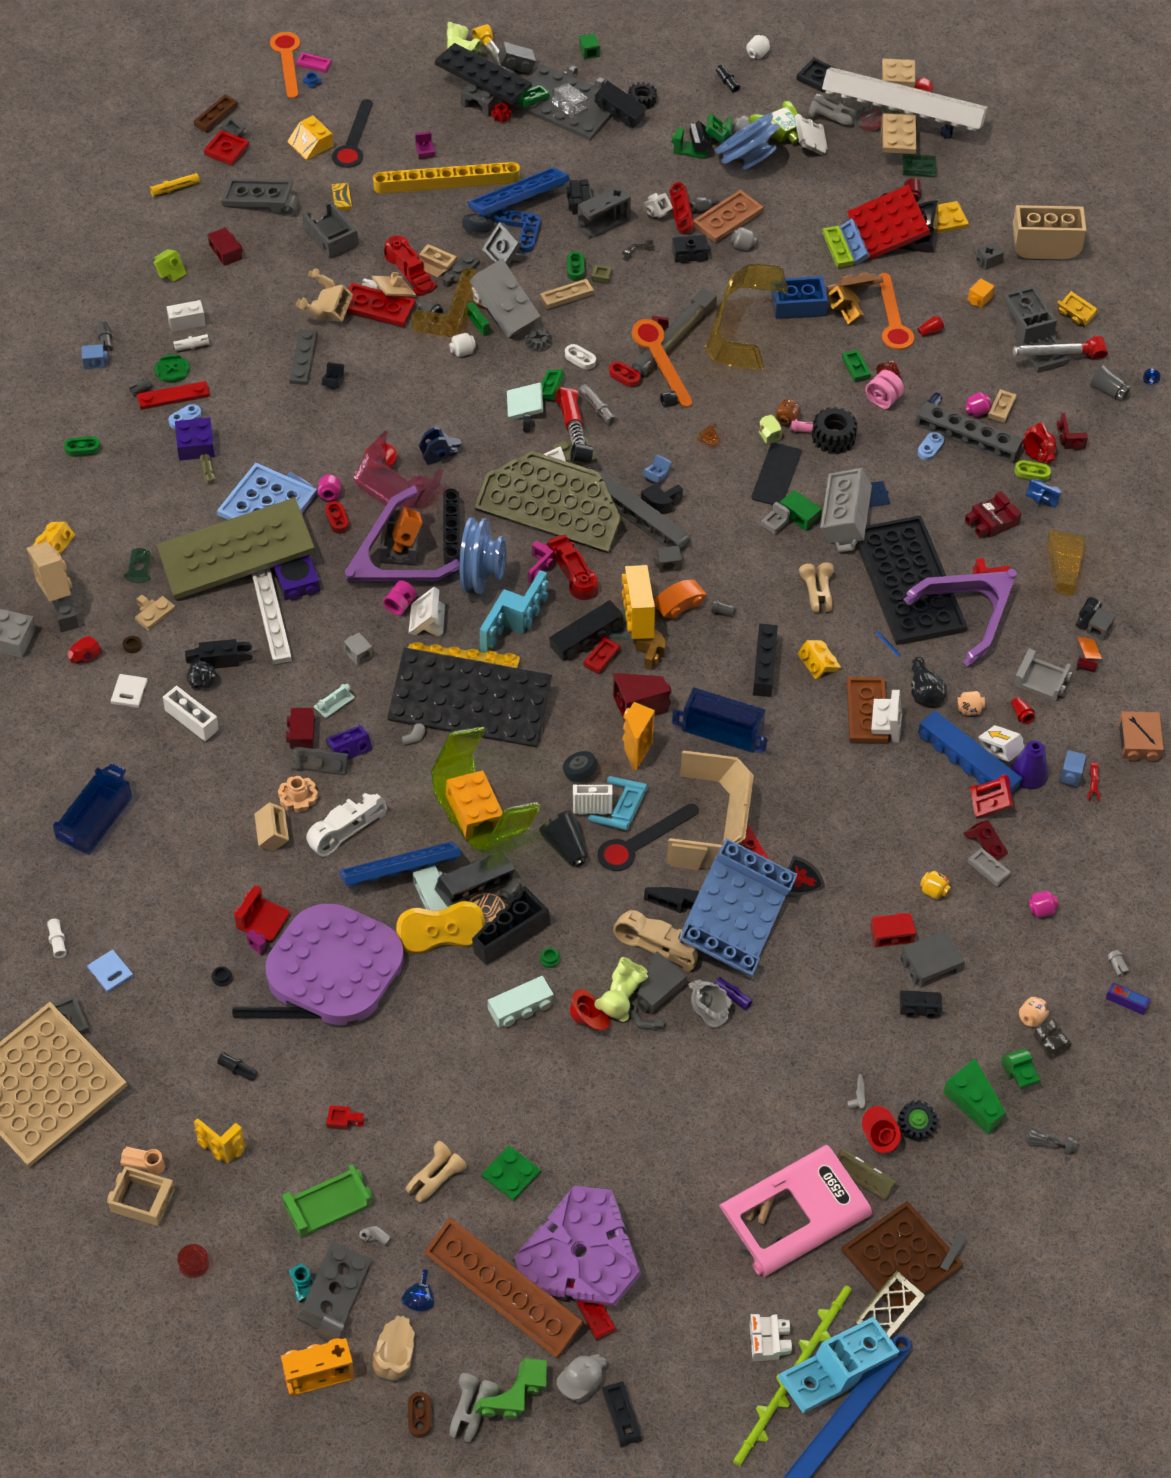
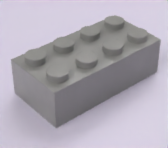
M0 609V653L23 657L36 630L33 616Z

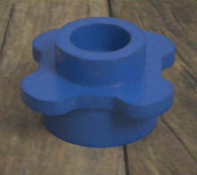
M309 72L303 78V83L308 84L310 88H314L315 85L322 83V79L318 78L317 73Z

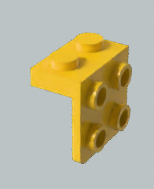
M199 1119L194 1121V1131L197 1134L198 1144L204 1149L208 1147L218 1161L223 1160L228 1164L233 1158H238L243 1154L246 1146L242 1127L237 1123L220 1137Z

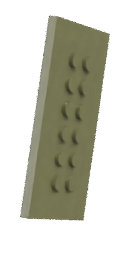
M295 497L157 544L175 600L316 552Z

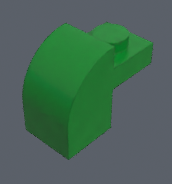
M1026 1049L1005 1054L1001 1060L1009 1080L1015 1078L1020 1090L1037 1085L1041 1080L1032 1064L1033 1058Z

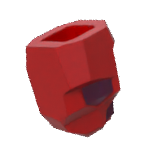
M89 635L72 645L68 651V659L71 663L89 662L99 656L102 650L98 642Z

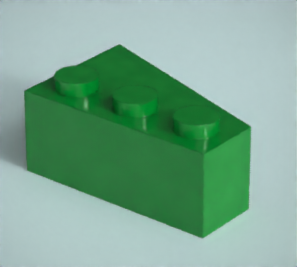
M974 1058L946 1081L943 1093L989 1135L1003 1123L1006 1111L977 1060Z

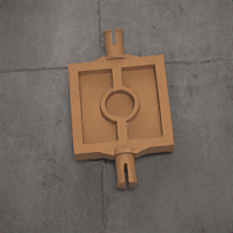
M868 272L860 273L856 277L846 275L835 285L826 286V290L829 293L837 285L845 286L851 290L867 288L870 285L883 283V276L875 277L874 273L869 274Z

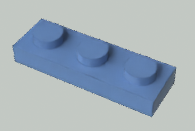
M851 218L841 225L840 229L853 257L854 264L858 265L869 258L870 255L856 222Z

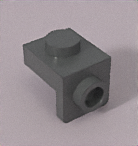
M230 116L219 129L242 138L247 132L245 129L248 124L245 122L241 126Z

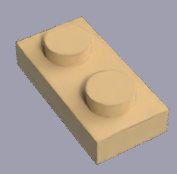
M1000 389L989 411L988 418L1005 423L1016 400V394Z

